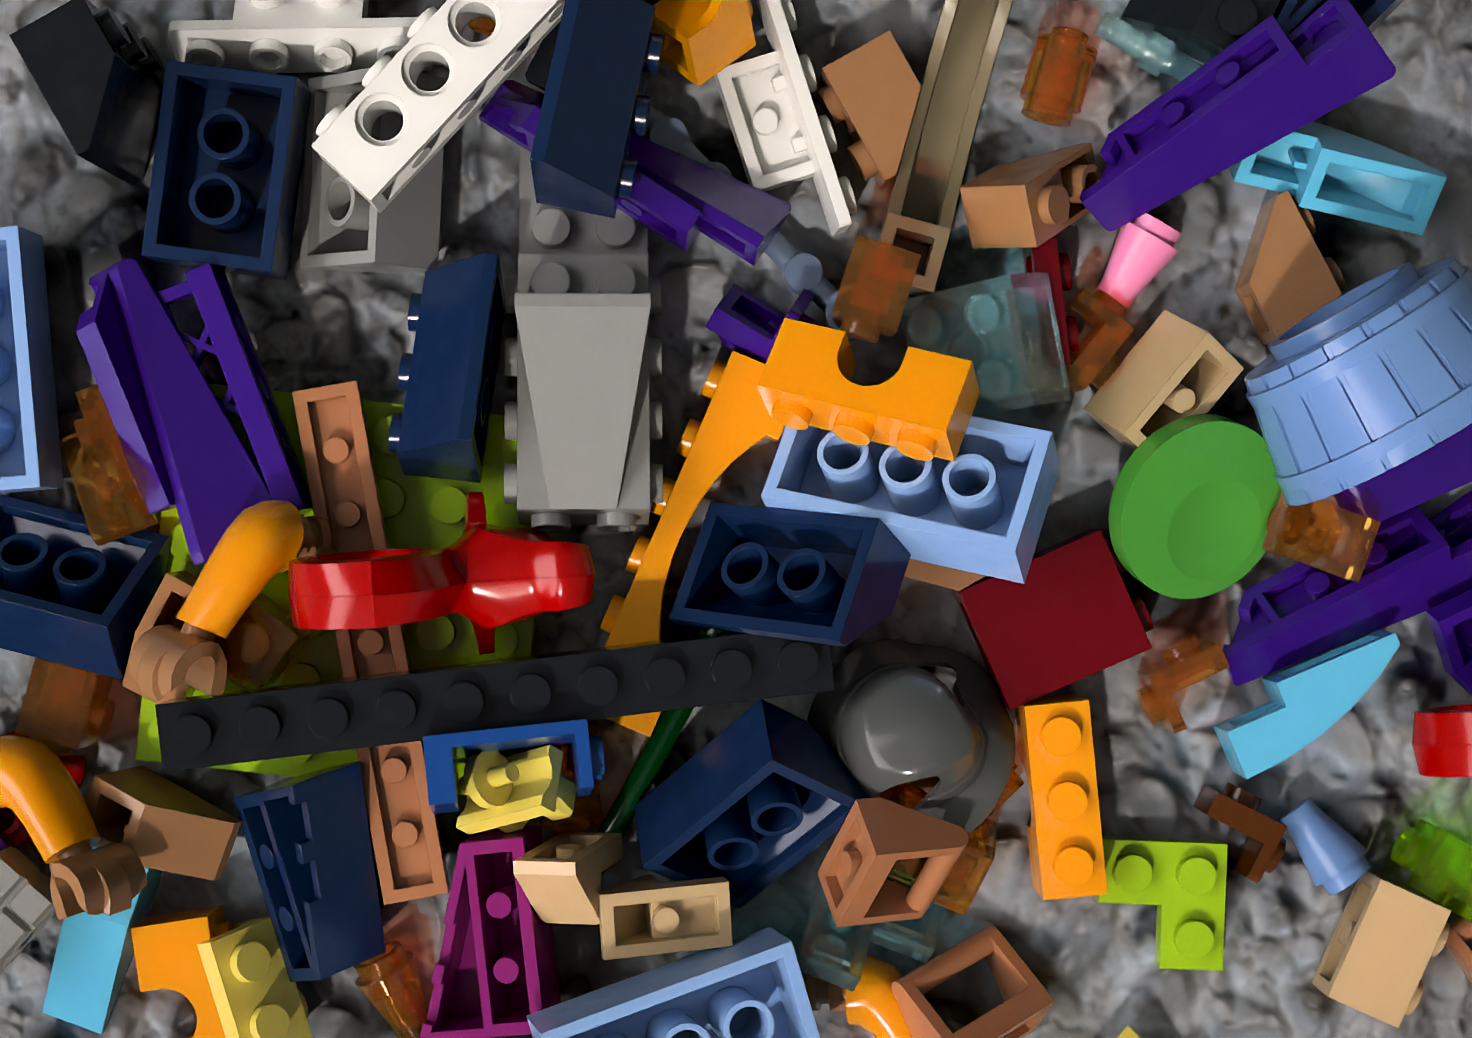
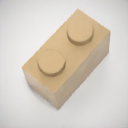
M1164 310L1083 409L1119 443L1134 452L1147 437L1162 426L1182 417L1207 414L1244 368L1208 331Z
M1368 871L1357 880L1311 984L1326 996L1399 1028L1404 1015H1410L1419 1004L1423 993L1421 977L1430 958L1436 957L1447 942L1450 931L1447 920L1451 910L1429 898Z

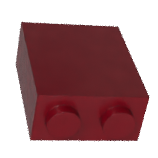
M1089 529L1035 553L1025 584L985 576L961 591L952 590L989 676L996 686L1005 707L1009 710L1022 706L1152 648L1146 632L1154 629L1150 614L1138 594L1132 597L1129 596L1120 575L1127 570L1118 560L1110 537L1104 539L1101 530Z

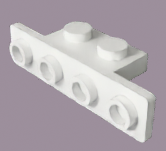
M235 0L233 20L171 21L169 23L168 37L175 59L178 62L270 74L341 73L370 68L386 55L393 59L410 41V38L407 36L408 31L418 17L367 18L369 0ZM433 65L426 67L422 71H430Z
M755 0L772 52L731 64L714 76L748 183L766 192L813 177L831 235L835 236L845 233L852 225L850 214L857 212L856 200L848 178L846 176L837 177L830 155L837 152L835 134L827 115L818 117L810 94L817 91V81L812 63L807 54L798 56L791 32L797 30V20L791 0Z

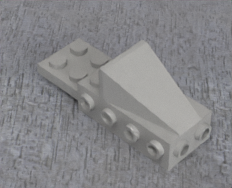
M519 145L518 275H506L505 277L506 314H516L518 329L517 337H505V376H517V400H505L504 408L505 440H517V464L504 465L505 503H517L519 525H531L533 530L554 533L569 531L571 525H597V529L604 532L634 531L637 529V525L649 524L650 503H663V464H650V439H662L663 415L662 400H650L649 377L662 376V338H649L650 314H661V276H649L648 228L618 208L614 219L536 203L530 163L531 152Z

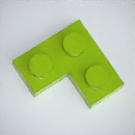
M1102 836L1108 894L1094 895V899L1098 903L1157 905L1155 964L1159 969L1223 971L1228 844L1222 840Z

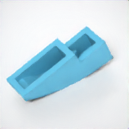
M1314 121L1229 167L1234 182L1281 193L1288 190L1290 195L1296 197L1299 207L1417 235H1423L1447 179L1445 172L1414 158Z
M1377 630L1261 678L1270 702L1213 725L1232 772L1245 779H1249L1285 761L1324 734L1352 709L1381 675L1400 646L1396 633Z

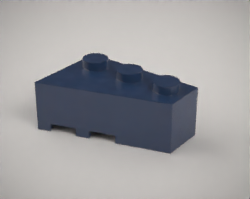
M360 761L309 772L297 777H290L233 797L239 819L242 821L241 826L290 982L322 980L385 953V940Z

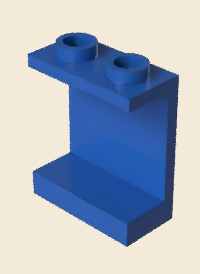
M587 719L423 736L428 799L433 814L459 811L454 759L469 758L472 754L481 751H498L500 754L525 752L546 745H552L556 748L571 747L576 798L589 797L594 788V781L602 780V775L605 774L601 734L589 735Z

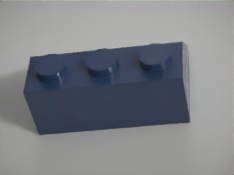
M565 0L530 156L536 203L615 219L619 197L631 199L638 169V159L628 157L633 134L645 136L652 96L642 95L646 72L658 74L665 42V34L655 32V7L643 0Z
M484 252L425 271L422 294L412 293L408 310V330L416 332L413 353L403 352L398 375L399 391H406L403 414L393 413L389 429V451L397 452L404 475L481 483L506 312L505 291L499 255L496 253Z
M0 495V648L121 680L125 675L135 631L164 578L171 548L169 536Z
M710 502L669 619L675 624L845 647L893 613L911 554L880 518Z
M760 699L635 805L642 868L675 882L725 877L729 881L730 905L740 909L839 831L855 800L868 797L809 722Z

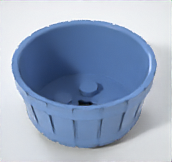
M1453 256L1440 259L1417 270L1412 262L1401 264L1373 277L1317 309L1282 332L1268 344L1272 355L1252 369L1245 376L1244 381L1248 390L1246 397L1255 410L1275 468L1274 478L1282 489L1288 505L1300 506L1312 501L1315 502L1366 482L1421 454L1472 423V272L1469 267L1462 266Z

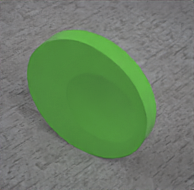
M1197 414L1182 417L1162 426L1136 448L1117 478L1111 496L1108 517L1110 539L1114 552L1130 575L1161 595L1177 599H1196L1213 595L1230 587L1244 577L1258 563L1274 538L1284 504V495L1274 478L1275 468L1265 439L1252 429L1227 417L1215 414Z

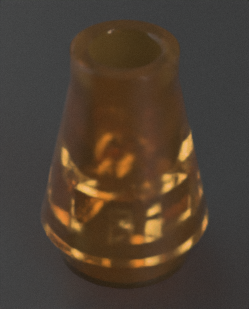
M390 941L385 943V953L354 965L358 974L355 984L393 1028L397 1038H416L420 1036L422 1024L427 1020L428 1015L417 966L412 951H405L400 941Z

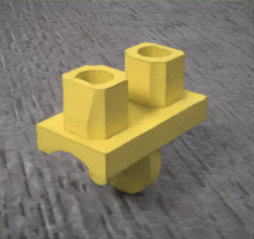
M546 745L508 757H504L498 751H481L472 754L464 767V776L459 780V788L463 794L467 795V803L464 811L457 817L456 828L469 835L494 828L509 833L523 829L530 819L545 816L552 821L570 817L574 810L576 783L573 779L561 773L564 752L552 745Z

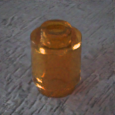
M1054 26L1052 27L1051 34L1036 36L1019 94L1020 98L1024 100L1021 113L1025 117L1051 126L1069 127L1073 115L1081 113L1098 51L1088 45L1089 36L1069 27Z

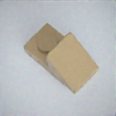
M561 832L513 860L514 876L540 920L556 924H600L598 892L601 891L602 872L623 859L622 833Z
M651 874L643 875L598 892L603 960L733 946L729 881L725 877L659 883Z

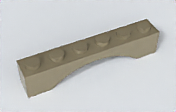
M1013 0L943 1L920 84L921 90L868 273L867 284L926 300L934 293L952 228L960 192L959 187L962 184L979 114Z

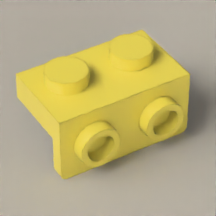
M270 917L244 920L234 924L235 929L197 944L226 1038H313L307 1021L308 1005L306 999L297 988L296 982H290Z

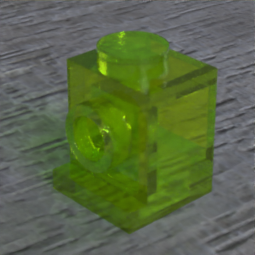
M1419 819L1414 828H1407L1398 837L1391 851V859L1412 873L1406 884L1451 910V912L1472 922V847L1442 828Z

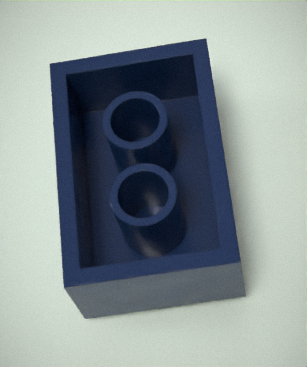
M171 60L166 61L142 256L165 265L197 268L211 263L227 273L287 280L311 91L297 77Z

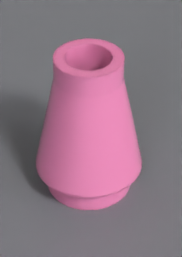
M1148 213L1121 226L1103 279L1096 290L1130 308L1139 293L1179 252L1174 246L1182 234Z

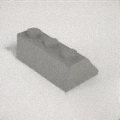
M370 68L308 79L311 99L305 142L300 250L301 269L405 274L425 272L438 267L439 251L442 244L440 216L441 194L445 180L443 168L444 146L381 213L331 168L311 146L319 137L316 134V129L322 119L340 104L348 107L363 91L362 80ZM420 73L416 86L424 91H435L444 86L447 79ZM386 113L378 117L372 126V138L385 141L397 136L403 126V116L397 113Z

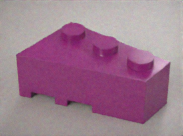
M541 825L524 827L521 830L505 833L500 829L486 830L474 834L459 844L443 922L446 924L440 957L434 966L431 984H434L427 1020L422 1024L420 1038H491L529 1035L531 1030L526 1015L561 1003L553 925L539 919L513 873V860L543 843Z

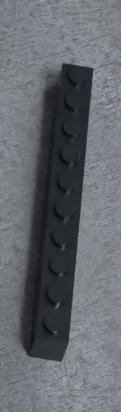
M731 631L225 692L223 696L200 695L175 698L156 704L155 708L163 772L423 741V736L580 719L595 720L832 691L835 688L829 644Z

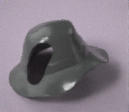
M899 639L872 641L849 653L833 670L835 690L818 692L816 694L807 722L813 726L868 798H875L876 795L899 784L938 776L940 781L915 806L914 810L960 826L969 834L994 810L1007 785L1015 757L1016 738L1014 727L990 676L978 663L958 651L940 646L908 643ZM936 665L953 669L957 676L952 692L941 680L919 667Z

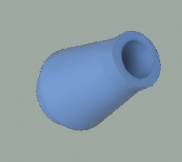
M1311 797L1301 801L1279 819L1287 826L1286 829L1314 886L1322 885L1330 896L1341 892L1371 869L1372 865L1363 855L1367 849L1324 813Z

